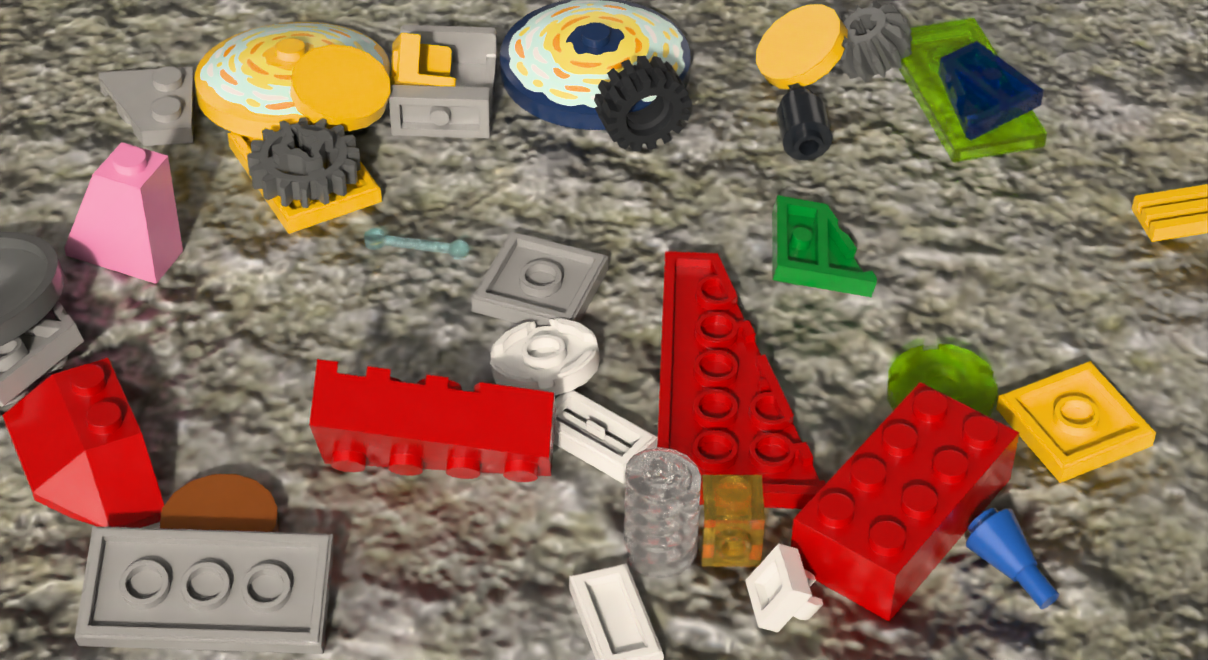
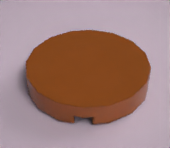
M211 474L191 480L175 491L162 508L159 526L161 529L278 532L280 521L278 507L271 492L257 480L238 474Z

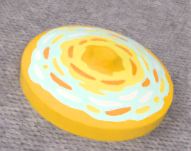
M318 22L271 24L238 33L209 50L200 60L195 71L196 96L202 112L218 126L240 135L263 139L262 130L265 128L277 132L280 130V121L284 120L291 125L297 124L300 117H304L297 111L290 97L292 70L299 58L313 48L331 44L355 47L371 54L384 66L389 78L391 76L390 62L386 52L377 42L358 31L346 27ZM307 119L308 125H315ZM327 124V128H328V129H331V128L337 126V125H329V124Z

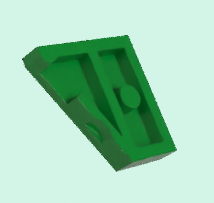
M777 195L772 210V280L872 297L877 284V277L872 270L863 272L854 259L857 247L849 235L839 228V220L828 204Z

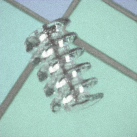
M660 447L645 449L633 455L626 464L625 530L623 542L628 551V564L632 568L649 577L668 578L680 575L688 569L697 556L701 474L697 465L687 455L674 449Z

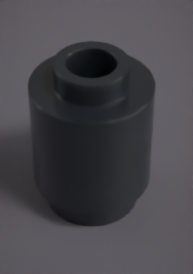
M795 89L785 94L776 112L785 152L797 160H812L822 156L832 143V133L823 101L808 89Z

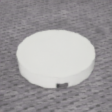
M562 318L549 319L550 326L536 328L535 321L522 323L506 331L493 344L490 352V366L496 384L554 392L555 396L568 393L587 383L597 372L600 362V352L593 331L579 322Z

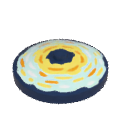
M564 0L532 11L510 28L504 37L500 49V75L508 95L528 113L544 121L564 127L606 130L596 112L595 107L597 105L594 102L595 94H601L598 89L600 81H611L607 73L612 68L619 73L624 70L621 62L629 59L632 65H637V56H646L649 63L653 56L660 57L663 63L667 61L672 65L685 88H687L690 77L691 54L689 44L681 30L668 18L648 7L625 0ZM656 96L641 99L634 104L629 112L639 111L647 107L654 101Z

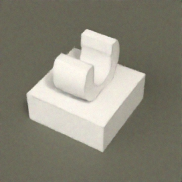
M778 543L745 580L759 628L779 632L793 616L800 620H809L823 605L822 599L812 596L810 586L816 579L811 572L804 570L797 548Z

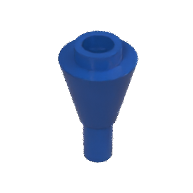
M990 508L972 521L968 527V531L971 533L966 541L968 549L1014 582L1018 581L1040 609L1047 608L1058 599L1060 594L1037 568V561L1012 509L998 511L996 508Z

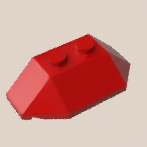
M109 358L47 376L2 415L35 501L72 519L97 527L143 528L160 522L164 501L142 432Z

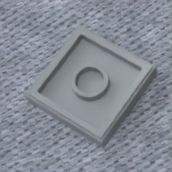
M511 231L471 298L472 312L517 324L535 321L536 328L550 326L549 319L562 318L580 323L608 271L609 256Z

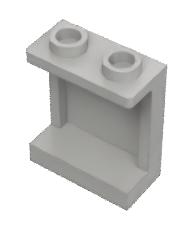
M401 26L400 33L421 35V44L451 48L450 77L456 78V87L391 85L389 98L391 135L490 139L497 75L496 29L492 27Z

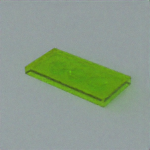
M975 18L911 28L913 40L910 42L912 54L901 59L902 68H899V71L952 162L1045 147L1046 130Z

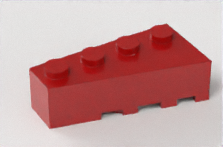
M317 359L309 426L324 464H331V467L336 470L361 472L365 470L366 466L388 467L389 471L406 476L419 475L423 473V469L446 470L447 475L460 479L477 478L480 476V472L503 474L506 479L516 482H532L537 480L538 476H551L556 422L554 392L484 382L474 385L473 392L463 391L462 386L455 381L449 380V377L426 374L424 379L414 384L403 382L398 378L390 376L391 369L367 366L365 376L337 373V361Z

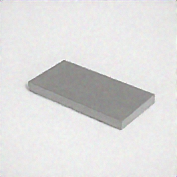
M93 526L75 640L78 646L323 654L335 544L333 534Z

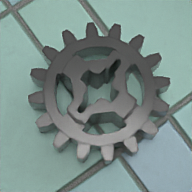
M300 117L297 124L291 125L283 120L279 122L280 130L277 132L265 128L262 130L263 141L252 140V153L247 154L249 176L252 178L253 188L263 189V196L266 200L281 196V205L285 207L291 204L293 200H300L303 208H308L312 200H319L324 205L329 204V194L333 192L341 196L346 195V184H356L358 181L357 171L361 170L359 148H356L355 136H345L344 126L342 125L328 129L326 119L323 118L317 121L315 125H308L306 117Z

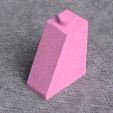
M121 142L92 175L64 247L66 256L157 284L183 252L168 156Z

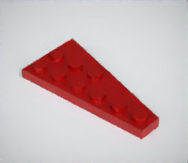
M665 251L655 503L803 509L826 483L825 480L820 481L813 467L814 457L807 442H802L793 424L794 414L766 355H761L756 345V333L750 321L745 320L737 304L738 295L718 253Z

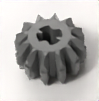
M875 0L867 8H862L857 4L855 12L850 15H841V20L848 30L847 38L844 37L842 42L845 50L837 64L840 65L842 71L850 79L861 77L865 82H868L874 75L878 74L885 79L886 71L891 68H902L901 59L912 54L910 42L913 40L911 28L907 20L903 19L899 10L895 9L892 3L881 6Z

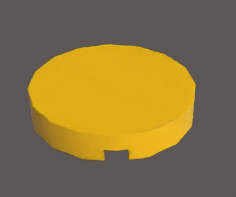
M812 4L799 7L776 20L765 32L756 49V64L768 83L779 89H790L788 85L799 83L801 87L813 84L828 74L841 59L845 50L842 42L844 37L847 38L848 30L835 10L828 6Z
M331 44L313 48L299 58L292 70L290 97L297 111L310 122L316 124L317 121L323 118L326 119L329 125L344 126V131H353L366 128L382 117L390 98V78L384 66L371 54L352 46Z

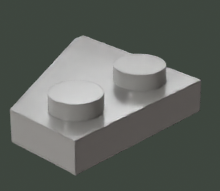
M165 66L159 69L99 72L101 92L104 96L110 95L115 101L117 113L125 123L133 126V132L143 146L194 143L195 78L193 67L176 68Z

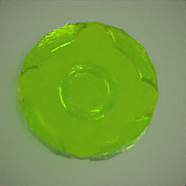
M938 344L937 349L923 350L924 345L912 347L896 357L888 371L887 401L892 410L904 400L919 382L988 417L991 416L996 406L998 384L993 379L994 372L990 365L974 352L953 344Z

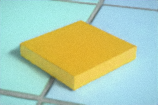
M1091 361L998 396L996 410L1014 430L1020 432V438L1059 483L1153 446L1156 436L1153 428Z

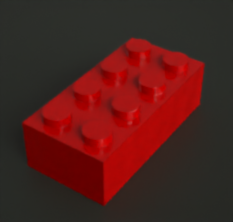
M919 382L793 518L791 547L798 549L804 570L811 572L819 583L890 622L968 530L972 521L986 509L1011 479L1020 432Z

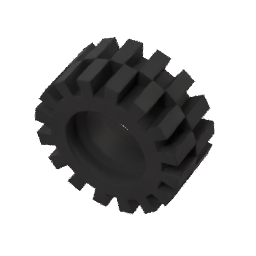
M637 56V65H632L628 59L621 62L624 68L621 72L618 73L612 68L607 73L611 81H600L598 89L601 94H595L594 102L597 105L595 107L596 112L613 142H617L619 147L625 150L630 145L632 151H641L642 144L645 143L648 150L657 148L655 141L660 138L664 144L671 141L672 139L668 134L671 130L678 134L684 127L680 120L688 121L691 114L688 107H692V102L687 89L669 62L663 63L660 57L653 56L649 63L646 56ZM656 96L654 101L647 107L639 111L629 112L634 104L641 99Z

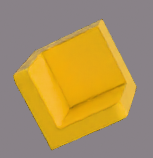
M400 33L392 44L390 87L391 85L456 87V78L450 77L452 53L450 47L421 44V35Z

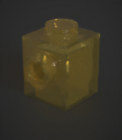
M702 475L700 505L701 566L758 567L762 557L765 524L762 475Z

